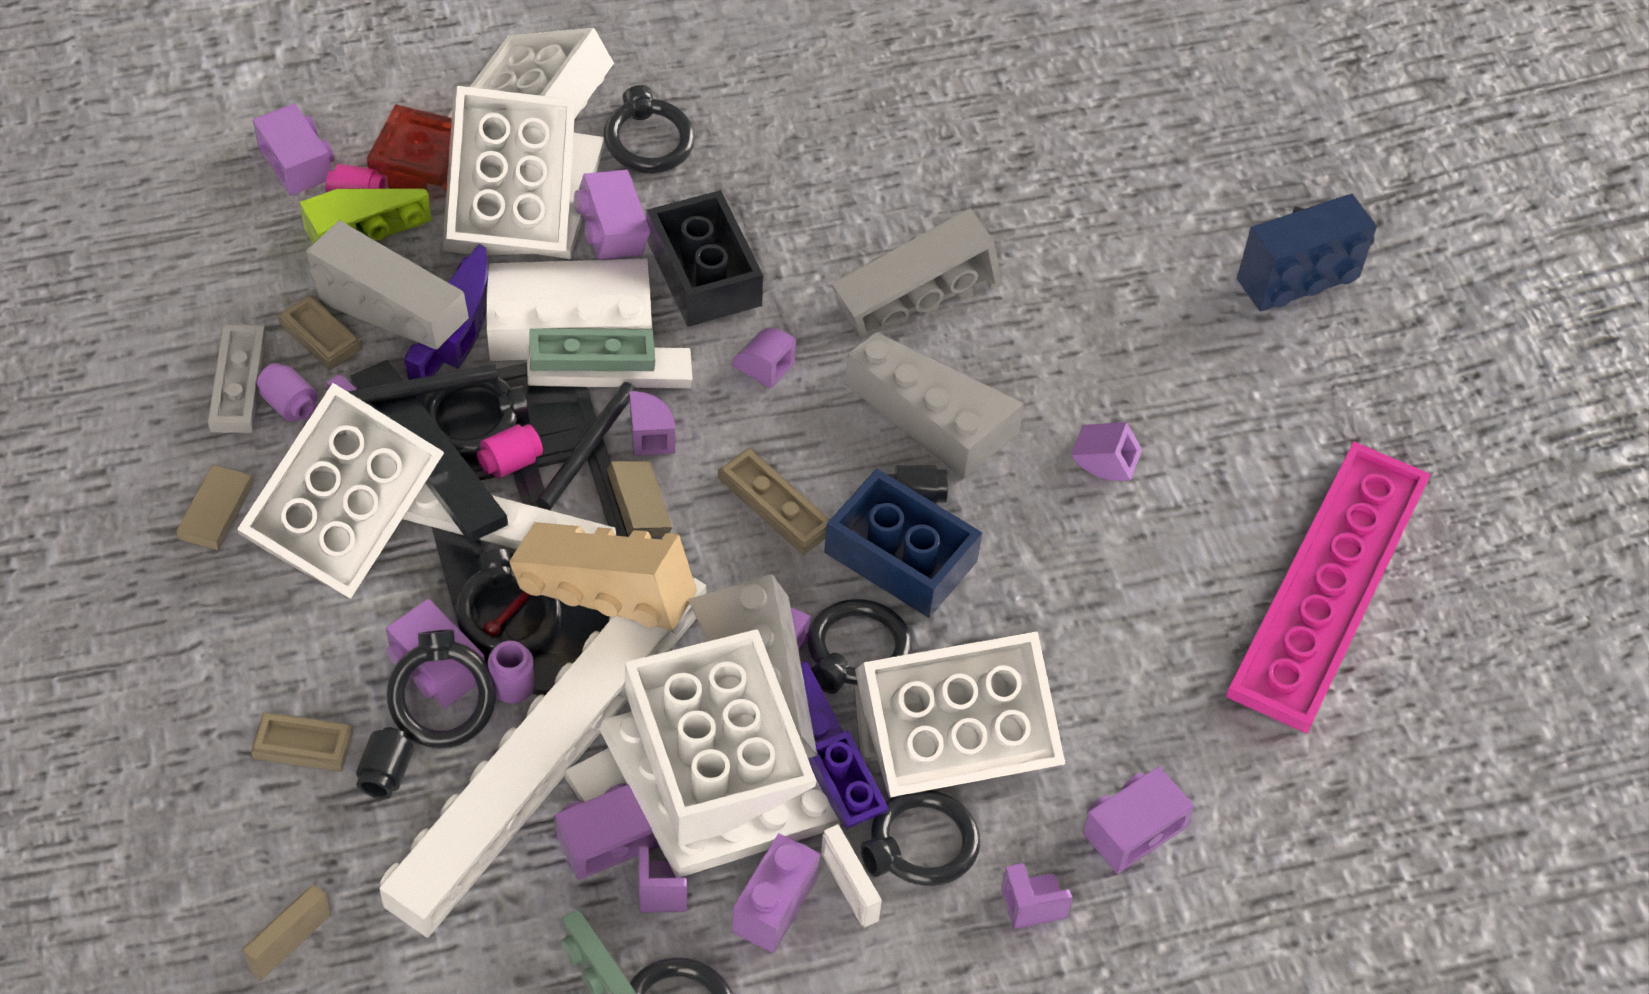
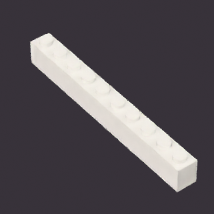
M693 577L697 589L694 597L706 594V585ZM688 605L674 631L659 627H645L637 621L615 616L609 618L608 624L601 632H593L586 640L582 654L573 664L568 662L559 671L555 685L545 696L543 694L539 695L532 702L528 709L527 717L518 728L512 727L505 733L500 741L499 750L489 761H482L475 768L470 777V783L460 795L454 794L447 800L441 810V817L432 828L423 829L414 839L411 845V852L400 864H393L385 872L380 882L381 887L379 888L383 907L429 938L565 776V770L571 768L601 733L600 727L603 719L614 717L628 701L625 689V662L670 651L697 619L691 605Z

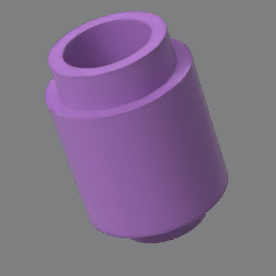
M273 363L264 368L259 374L256 384L261 397L286 421L304 420L314 412L318 397L316 390L290 366Z
M505 641L497 645L488 658V668L496 685V698L505 703L522 702L533 693L535 687L532 654L526 647L516 641Z

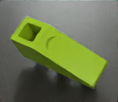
M335 189L299 202L304 229L313 244L339 220L375 241L410 228H415L432 220L429 194L426 189Z

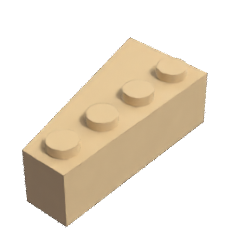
M534 522L509 560L520 589L530 595L548 596L561 600L570 606L580 605L598 610L609 617L619 616L634 620L649 628L659 627L674 631L690 604L688 599L693 598L697 592L679 534L665 533L662 540L650 539L651 536L648 531L633 530L629 537L616 536L612 528L598 527L594 534L585 533L580 526Z

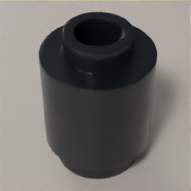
M896 465L894 474H887L936 505L937 503L947 502L948 476L946 469H937L936 465Z
M386 727L383 730H376L371 733L356 770V776L358 777L356 785L360 791L374 798L387 799L392 796L393 791L399 789L414 751V746L408 740L407 734L392 727Z

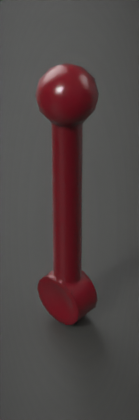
M523 591L494 621L486 622L483 626V631L496 637L500 633V626L531 595Z

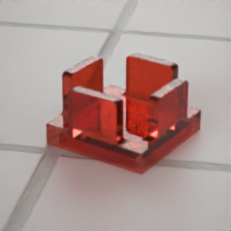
M395 104L367 156L368 168L375 169V171H378V174L387 176L388 189H426L428 192V183L440 187L443 185V191H446L452 118Z

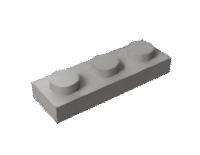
M223 325L208 418L210 432L253 433L259 392L256 383L262 371L266 343L264 325Z

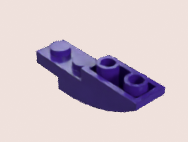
M478 244L469 257L465 256L460 261L457 272L448 281L449 284L464 292L469 319L437 350L419 342L412 344L404 358L408 380L435 375L444 363L459 369L469 355L479 336L487 311L488 265L485 246Z
M808 662L801 663L818 755L808 758L815 779L823 793L827 796L828 802L838 820L846 829H849L888 812L889 808L849 730L843 732Z

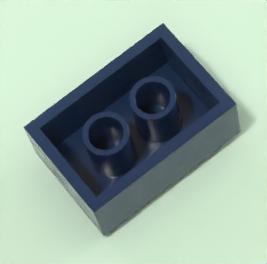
M1353 193L1252 226L1250 227L1236 279L1260 312L1273 307H1283L1293 300L1308 295L1315 296L1325 289L1340 284H1350L1361 276L1377 225Z
M876 468L828 521L824 553L930 618L977 563L982 532Z

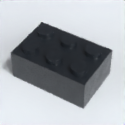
M721 190L646 210L647 223L650 229L647 240L648 245L687 327L762 306L763 273Z

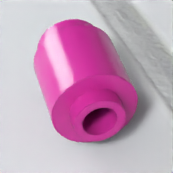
M337 164L334 171L329 170L327 174L325 190L329 192L335 189H386V176L384 174H377L376 169Z
M527 424L523 427L515 425L480 441V451L477 452V459L485 474H492L496 479H500L535 463L536 457L543 454V447L537 432L531 425Z

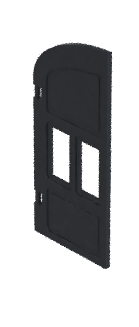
M526 362L498 368L497 372L498 377L503 379L511 388L521 385L524 387L529 418L517 420L515 425L523 427L529 424L535 429L542 443L543 454L536 457L535 463L511 474L514 475L521 502L541 508L537 504V499L545 488L538 468L565 462L597 418L587 387L527 386ZM464 387L451 392L440 402L436 410V422L445 434L458 439H471L486 434L493 429L501 417L499 398L493 392L481 387ZM426 394L416 395V397L422 402ZM602 439L587 461L608 526L615 527L616 536L628 537L607 473L611 461L604 439ZM477 454L462 456L480 481L495 478L492 474L487 475L484 473L478 462ZM431 527L455 612L456 600L461 588L472 575L479 571L477 560L484 554L480 539L469 543L464 535ZM512 581L509 585L501 588L487 586L477 595L474 604L479 620L475 621L482 630L486 622L494 621L523 592L516 581ZM531 595L500 626V633L495 638L514 640L523 638L535 631L540 625L544 614L543 603L539 595ZM560 600L561 619L555 634L543 647L531 653L535 675V687L532 694H543L545 696L551 690L562 667L568 662L573 664L582 654L586 640L593 632L602 631L609 622V616L584 606H570ZM479 650L484 655L485 662L488 665L490 654Z

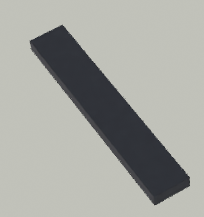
M388 360L350 375L351 383L357 389L404 381ZM416 396L368 404L444 452L425 484L469 543L508 526L507 514Z

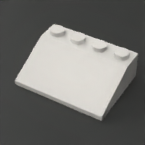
M594 28L508 35L470 87L576 100L575 119L578 113L587 105L588 99L597 86L604 81L605 75L614 63ZM452 111L436 131L441 138L450 140Z
M457 86L452 107L443 252L471 254L478 244L486 247V255L561 254L566 252L576 100Z
M648 259L489 263L487 336L490 361L527 360L529 329H652Z
M332 383L238 527V534L351 599L444 452Z
M758 629L625 662L626 695L678 846L723 835L816 786L815 776Z
M1038 631L864 662L855 669L864 716L889 798L1065 764Z

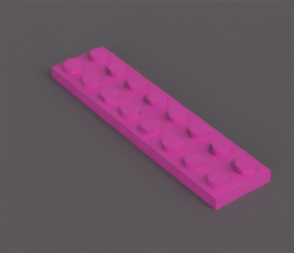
M1353 441L1228 689L1227 698L1308 734L1428 483L1430 473Z

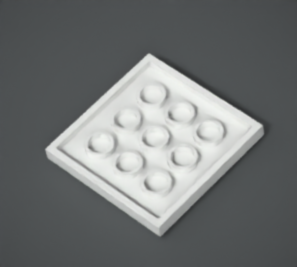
M628 712L603 719L600 732L627 784H629L676 878L767 851L778 833L794 841H799L824 833V830L838 824L840 826L841 824L828 802L827 796L823 793L816 780L815 787L723 835L678 846L633 713Z

